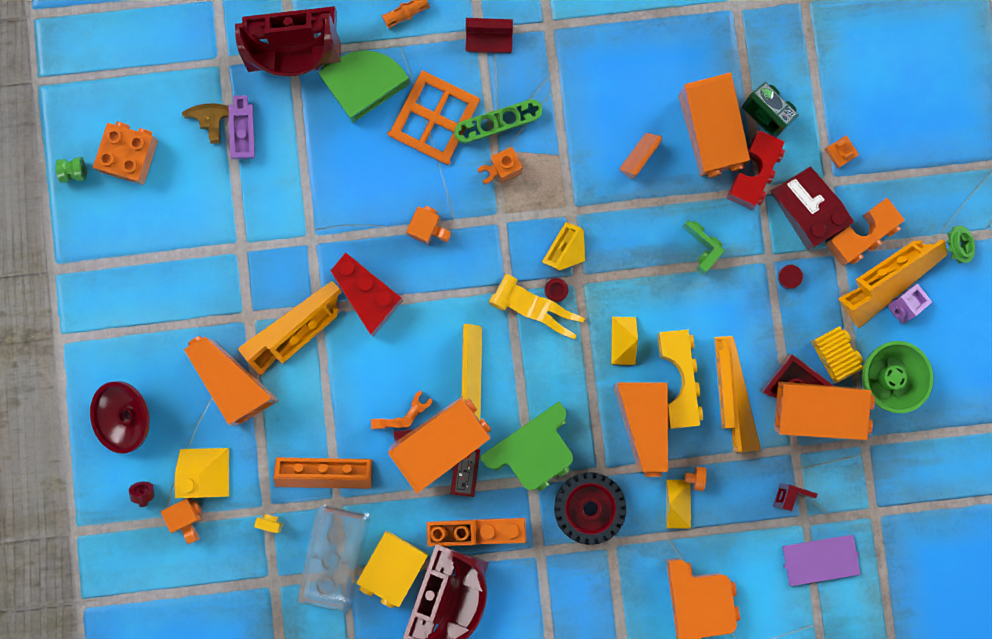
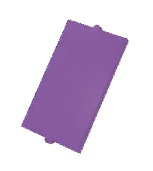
M853 535L782 546L785 559L783 567L787 570L789 586L861 575L857 558L859 553L856 552Z

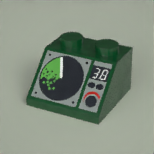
M764 82L749 95L741 107L769 135L777 138L799 114L791 102L784 101L779 96L780 92L775 86Z

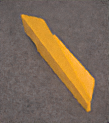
M333 281L329 282L238 348L239 352L260 376L276 358L283 364L337 317L338 308L336 303L338 295L342 292L341 289Z
M714 337L722 429L731 428L733 452L758 451L761 447L734 337Z

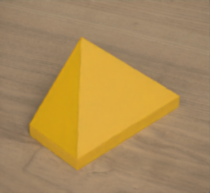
M565 222L542 260V263L557 270H562L585 261L584 230L581 227Z
M612 317L611 365H635L638 344L636 317Z
M666 480V528H691V483L684 482V480Z

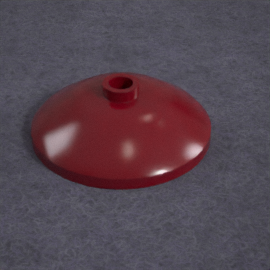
M123 381L108 382L95 392L90 405V420L98 440L107 449L115 453H129L138 449L144 443L150 425L149 411L142 395L132 385Z

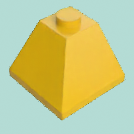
M229 448L180 449L175 470V498L229 496Z

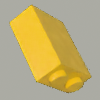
M387 530L356 584L360 585L359 590L369 596H372L374 593L381 597L380 602L392 609L394 606L399 608L429 554Z

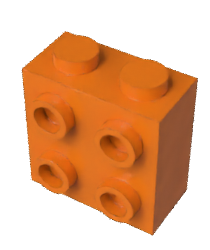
M116 121L115 124L107 122L92 168L106 175L144 185L158 140L152 136L153 133L149 130L139 128L138 131L129 129L130 126L122 122Z

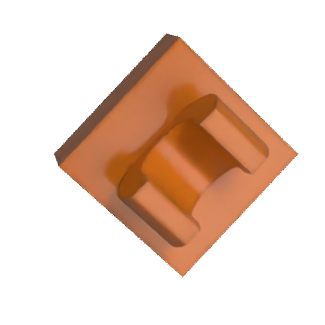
M847 135L824 149L837 169L859 155Z

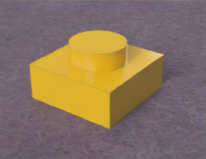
M264 514V517L256 518L254 527L280 533L283 523L278 521L277 516Z

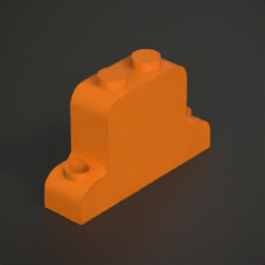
M679 558L666 559L676 638L701 639L703 637L733 633L737 627V621H740L738 606L734 607L733 597L737 596L735 582H731L727 576L721 573L692 576L690 562L686 563Z

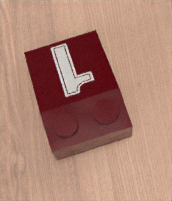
M811 166L770 191L807 251L854 223L841 200Z

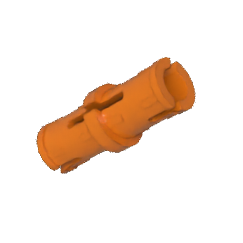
M427 0L402 2L399 4V7L383 14L382 18L387 28L390 29L406 19L407 21L411 20L412 16L430 8Z

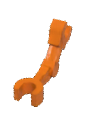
M418 391L413 398L412 407L403 418L371 419V429H384L386 427L408 428L419 412L422 413L431 405L432 399L429 398L427 403L421 404L418 399L423 392Z

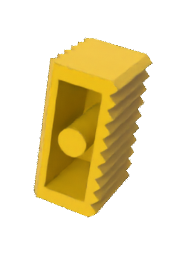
M840 326L810 341L833 383H838L863 369L861 365L863 363L862 356L851 347L850 342L852 340L849 333L845 329L842 330Z

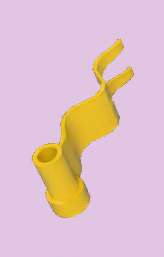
M509 274L504 275L496 293L492 294L488 301L490 305L502 311L509 307L519 314L542 322L557 333L575 340L577 335L557 323L547 311L562 318L582 323L585 318L565 310L549 299L530 293L516 285L518 280Z

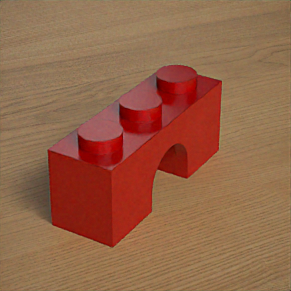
M758 130L748 148L749 158L758 165V174L751 177L739 173L735 177L726 198L751 210L757 204L761 205L766 196V192L763 191L766 183L770 184L776 173L773 167L776 162L780 163L785 153V150L782 149L785 141Z

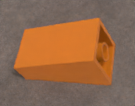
M731 72L684 84L678 98L700 176L707 175L708 178H713L721 175V171L730 169L731 172H736L744 169V165L750 161Z
M201 336L188 342L189 346L184 351L228 425L238 426L278 402L275 395L217 342L207 337L202 338Z
M778 381L774 430L781 435L867 440L868 434L872 433L873 421L869 419L870 410L874 409L875 396L871 395L872 390Z
M618 382L614 385V391L637 469L640 472H644V476L662 477V472H668V383Z
M461 396L390 446L389 456L416 494L490 439L488 432L491 431V428L484 418L478 419L474 413L477 411V408L470 398L465 400Z

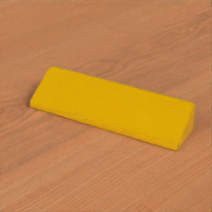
M464 324L462 396L465 400L470 398L477 408V411L474 413L480 420L482 327Z

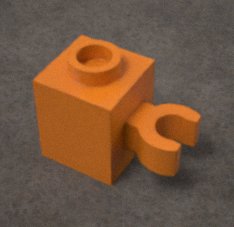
M510 147L491 156L492 166L482 165L477 169L478 173L486 171L490 174L487 179L483 180V184L487 185L496 176L500 183L522 174L523 167L513 147Z
M418 206L406 234L429 245L433 236L448 243L451 232L438 227L440 216L437 215V210L429 206H424V208Z
M186 498L160 511L170 533L182 530L187 544L200 539L192 525L202 520L200 516L202 509L197 500L193 501V498Z

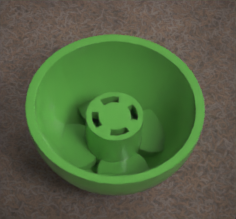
M891 341L882 344L869 354L863 365V388L872 390L871 395L875 396V405L885 411L908 413L916 410L924 404L932 391L934 378L930 361L922 350L911 343Z

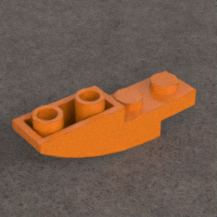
M526 518L426 522L427 546H435L436 544L441 546L527 542Z

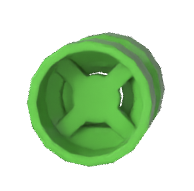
M76 157L70 161L58 159L56 161V173L59 182L67 183L71 179L85 181L87 172L84 159L82 157Z

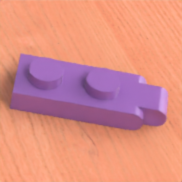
M248 95L233 96V105L228 106L230 158L255 159L253 104H248Z

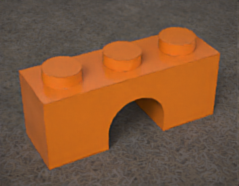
M888 198L882 200L862 215L869 225L867 236L856 234L848 226L825 243L842 266L849 262L851 265H854L864 257L861 253L867 248L870 251L874 250L882 244L880 239L887 234L891 237L901 229L899 224L905 221V219Z

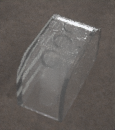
M327 504L319 506L302 574L298 603L348 613L351 610L371 513Z

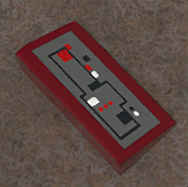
M476 449L454 466L451 495L475 496L481 449Z

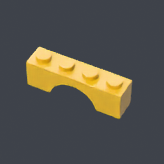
M689 329L659 332L657 334L659 356L676 366L682 380L678 396L668 404V429L700 426V421H703L702 407L697 404V397H700L699 383L695 382L694 373H697V362L695 358L692 359L691 349H694L693 335H689Z

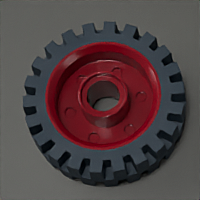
M595 472L580 473L568 479L559 489L554 503L555 518L563 533L570 539L587 545L604 543L613 538L619 532L621 526H623L627 511L626 500L619 486L609 477ZM589 501L594 502L597 507L593 515H586L583 509L585 503Z

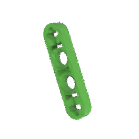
M530 99L464 120L455 127L454 137L459 143L468 144L535 122L542 115V105L537 100ZM528 105H531L532 108H537L533 117L528 113L523 115L522 118L524 120L520 121V113L525 112L528 109ZM512 112L516 116V121L513 124H506L503 120L504 113ZM482 120H491L494 128L488 132L484 131L480 125ZM476 122V129L480 135L476 136V131L470 132L468 138H465L464 135H459L461 127H465L466 130L473 129L474 125L472 123Z

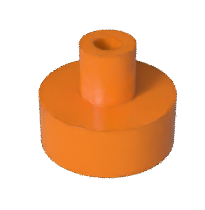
M695 466L694 473H685L684 482L693 483L694 491H704L706 467Z

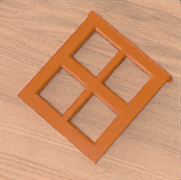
M421 70L391 131H388L387 134L389 137L449 165L451 164L450 159L459 143L454 137V130L458 123L440 115L449 95L468 104L458 122L460 123L472 118L481 99ZM425 84L444 92L434 112L416 103ZM411 112L429 120L420 140L401 132ZM435 124L453 132L443 152L425 143ZM461 127V132L459 133V135L464 134L466 130L465 127Z

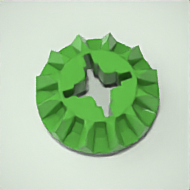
M961 225L952 227L951 231L947 232L949 238L946 241L949 245L948 251H951L952 259H956L958 264L968 263L975 255L974 238L966 227Z

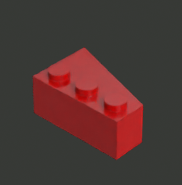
M345 252L330 271L368 332L374 337L403 302V299Z

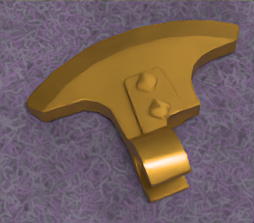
M217 103L200 104L186 109L182 112V116L185 119L193 118L198 120L200 129L209 130L210 144L220 143V121L225 117H229V108L226 105Z

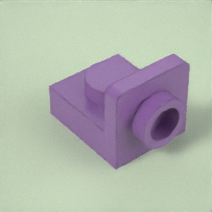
M917 283L898 299L891 302L888 308L898 321L904 324L922 312L932 301Z

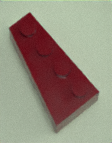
M789 353L760 389V392L777 399L778 381L826 386L834 385L793 354Z

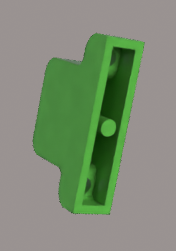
M558 401L480 456L481 460L488 468L495 471L508 464L526 489L534 490L537 488L539 492L551 484L549 479L556 474L560 478L571 470L569 465L573 461V455L557 432L559 427L567 423L565 420L566 410Z

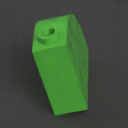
M374 51L348 53L341 57L340 62L324 64L321 67V71L318 72L321 80L352 123L410 85L409 77L396 61Z

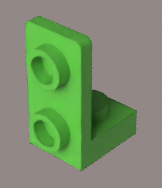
M687 220L682 227L711 251L709 253L706 250L697 260L700 265L696 270L704 275L725 250L718 239L713 236L709 237L703 232L704 228L699 223Z

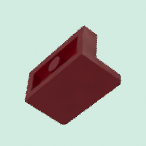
M466 18V52L512 53L513 19Z
M780 484L773 507L792 511L797 495L816 499L818 494L790 484Z

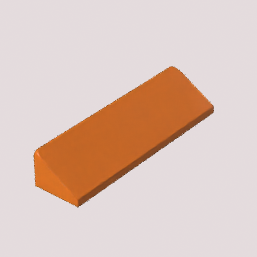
M276 457L273 479L276 487L371 489L372 459Z

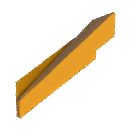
M940 239L935 244H924L922 240L912 241L858 277L856 282L859 288L838 298L856 327H862L946 257L948 252L945 241Z

